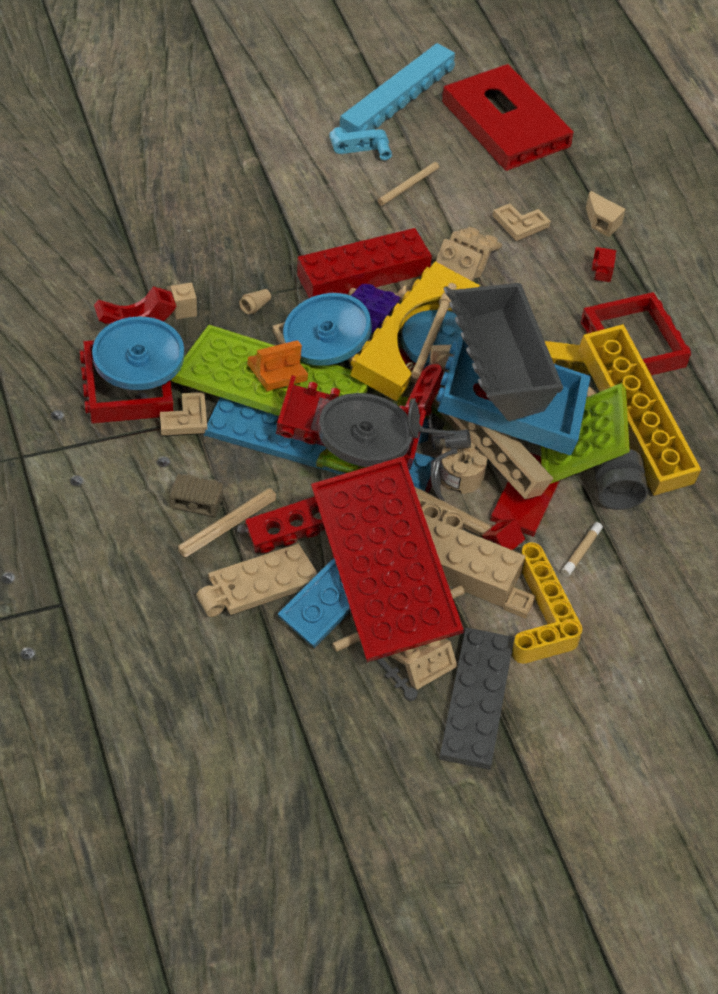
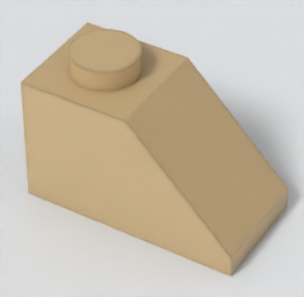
M183 283L167 286V290L172 292L177 306L173 311L175 319L197 316V297L193 284Z

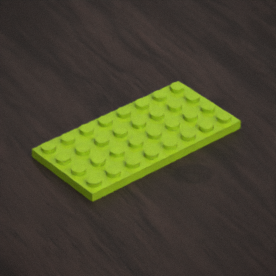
M208 325L184 357L180 371L171 380L184 386L277 416L280 415L288 386L266 391L247 364L248 357L257 355V350L275 345L212 325ZM300 361V364L308 373V380L295 384L308 388L309 382H315L318 384L317 391L330 394L332 388H338L340 396L352 393H366L370 387L350 376L351 369L335 364L311 365Z

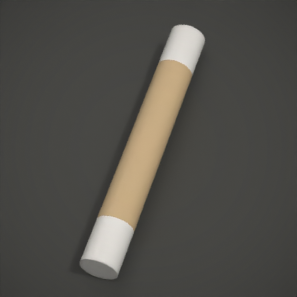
M594 523L561 571L564 576L569 577L596 539L603 528L600 523Z

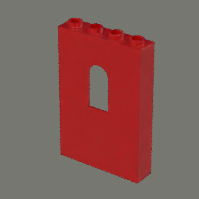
M509 64L443 87L442 102L505 171L571 147L574 131ZM490 89L499 90L517 109L502 114L488 100L484 93Z

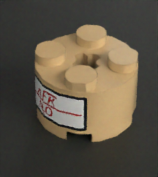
M472 440L471 448L458 449V454H452L440 462L441 484L448 490L453 488L461 490V494L471 493L479 489L484 480L487 457ZM444 446L441 455L450 451L451 448Z

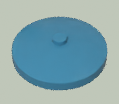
M326 293L311 297L295 307L285 321L283 335L285 343L298 340L302 345L300 361L311 365H332L353 357L363 348L365 342L370 338L372 323L366 306L360 300L346 294Z
M438 310L419 312L410 317L404 324L401 334V345L404 352L414 363L417 362ZM446 312L433 345H452L453 340L458 341L460 333L463 331L456 323L455 317L457 315L455 313ZM431 351L424 368H426L430 364Z
M128 317L111 323L98 334L92 348L93 362L99 375L112 385L129 390H146L161 386L176 376L184 362V344L179 333L172 326L161 320L150 317Z

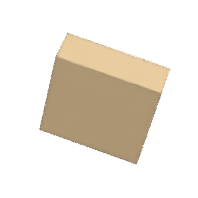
M513 587L503 610L526 619L536 596Z

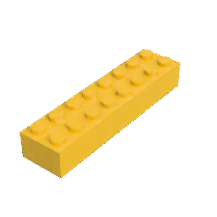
M624 324L583 335L578 351L599 392L620 383L626 388L629 448L641 455L646 482L653 496L695 484L701 468Z

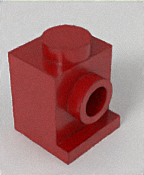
M595 247L591 271H595L594 280L611 283L616 250Z

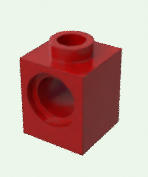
M515 519L499 520L481 535L483 539L510 550H514L525 540L521 527Z

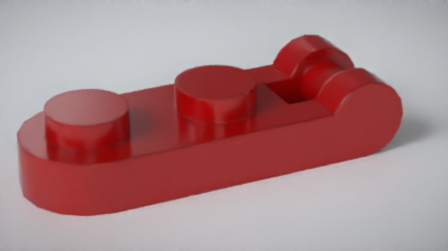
M431 364L421 372L405 405L407 407V415L411 398L416 399L420 415L422 410L426 411L425 416L431 414V405L441 386L444 374L439 364Z

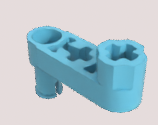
M337 127L329 133L333 149L338 154L377 149L382 160H388L392 157L389 139L384 130L373 129L347 133L342 127Z

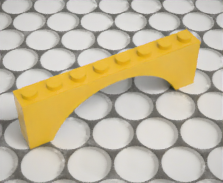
M436 261L430 268L426 267L421 280L417 279L412 286V291L405 293L402 303L396 304L392 315H388L383 321L382 328L375 330L372 340L365 342L361 354L354 356L351 361L353 368L350 376L398 401L407 389L412 374L400 355L397 342L398 333L404 327L406 321L419 312L438 310L440 306L439 300L442 294L445 293L444 287H448L449 283H454L456 289L475 288L480 285Z

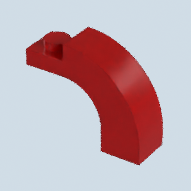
M155 286L152 287L141 301L132 305L120 306L102 300H97L94 304L98 320L105 324H111L128 317H150L165 321L177 307L171 291Z

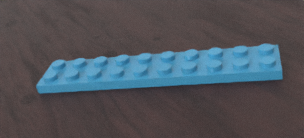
M221 397L207 423V430L204 433V436L340 475L366 468L338 458L325 446L311 445L303 441L277 435L276 428L279 416ZM415 453L409 473L414 486L425 491L431 476V461L435 460V458Z

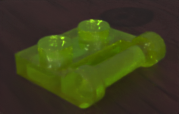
M327 448L319 454L316 462L317 467H328L343 473L366 468L338 458Z

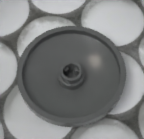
M352 393L339 396L326 404L319 418L318 432L325 447L338 458L358 466L369 467L403 457L408 452L413 438L409 429L407 414L395 403L372 394Z

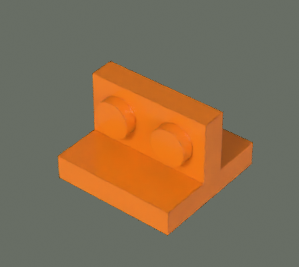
M298 340L257 350V355L248 357V366L266 391L288 386L291 375L296 376L295 384L308 380V373L300 364L302 345Z

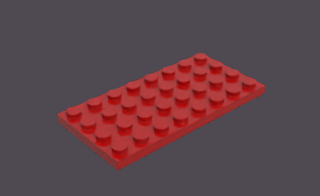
M404 456L311 484L367 662L464 633Z

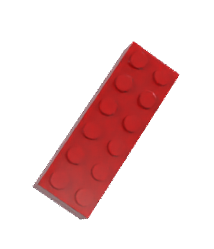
M416 228L298 256L297 276L309 298L326 293L348 295L351 288L358 289L361 284H371L376 288L420 277L426 267H431L432 255Z

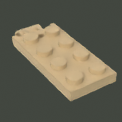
M298 543L208 573V578L213 586L203 587L197 592L196 596L207 616L215 617L222 613L225 607L230 615L300 592L318 573Z

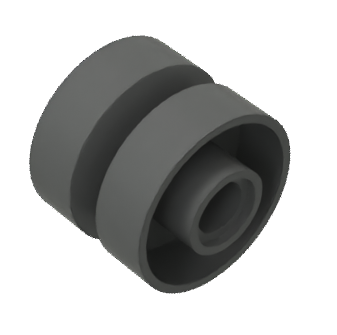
M630 449V452L594 466L598 497L603 506L614 510H624L641 504L647 498L648 488L644 475L643 460L638 452Z

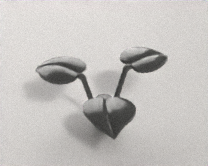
M411 398L408 424L412 436L416 439L418 438V432L431 433L432 445L435 451L439 450L440 439H445L446 448H451L450 451L431 461V483L438 498L445 501L441 495L440 462L452 454H458V449L471 448L470 432L468 429L457 431L442 430L446 423L434 413L429 414V429L423 428L419 424L420 417L416 399Z

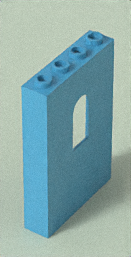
M461 334L458 341L453 340L449 351L453 356H449L445 369L448 372H444L440 384L444 388L440 387L436 401L440 402L438 412L571 456L579 439L591 376L554 364L563 385L562 391L556 394L544 412L508 421L492 401L483 399L474 393L473 386L479 383L478 379L480 377L474 371L472 366L474 361L467 353L466 348L469 346L464 342Z

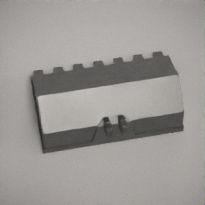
M520 283L456 290H452L447 286L444 287L446 295L451 300L449 302L450 307L457 315L455 317L456 323L463 331L460 333L462 339L469 346L466 350L474 361L472 364L474 371L480 377L478 379L479 385L485 391L490 401L493 402L508 421L544 412L556 394L562 391L563 385L522 285Z

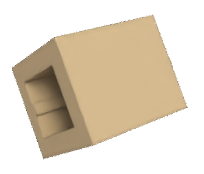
M590 191L586 211L591 227L610 237L622 225L626 209Z

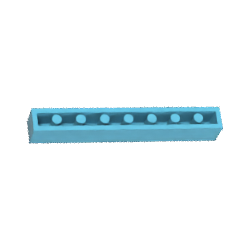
M436 43L340 116V127L349 133L373 130L381 126L384 121L391 118L401 108H404L411 100L416 99L419 94L427 90L433 83L439 81L446 73L451 72L455 66V53Z

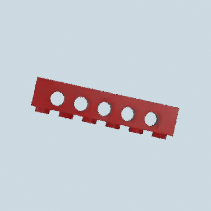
M315 496L245 519L246 528L255 553H268L274 550L276 546L282 544L286 546L291 545L300 538L306 536L307 538H312L319 535L321 531H324L322 519L313 517L316 513H319ZM294 520H300L303 522V524L299 527H294L291 525V523ZM271 528H278L280 530L279 533L274 535L268 533Z

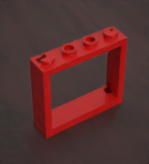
M654 292L589 306L583 309L581 324L587 334L605 329L601 321L648 311L673 351L642 359L650 375L687 367L691 356L690 347L683 341L680 331L676 329L672 323L671 316L666 313L661 300H658Z
M95 340L83 341L84 350L80 351L81 364H86V367H81L82 380H87V384H83L84 398L89 397V401H85V411L91 414V424L159 418L160 412L173 411L170 381L161 385L162 397L96 403L92 365V348Z

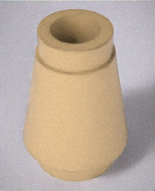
M267 289L244 294L239 301L240 308L245 314H255L271 300V294Z

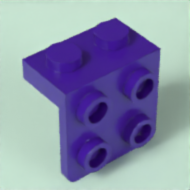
M361 284L351 295L366 306L372 323L371 334H374L377 328H382L385 318L393 311L396 304L400 303V297L393 292L377 289L371 284Z

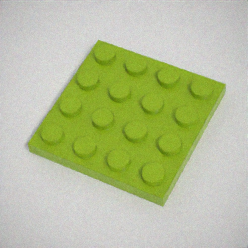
M620 383L586 397L579 439L571 456L541 446V465L554 478L551 483L630 452L627 398L624 385Z

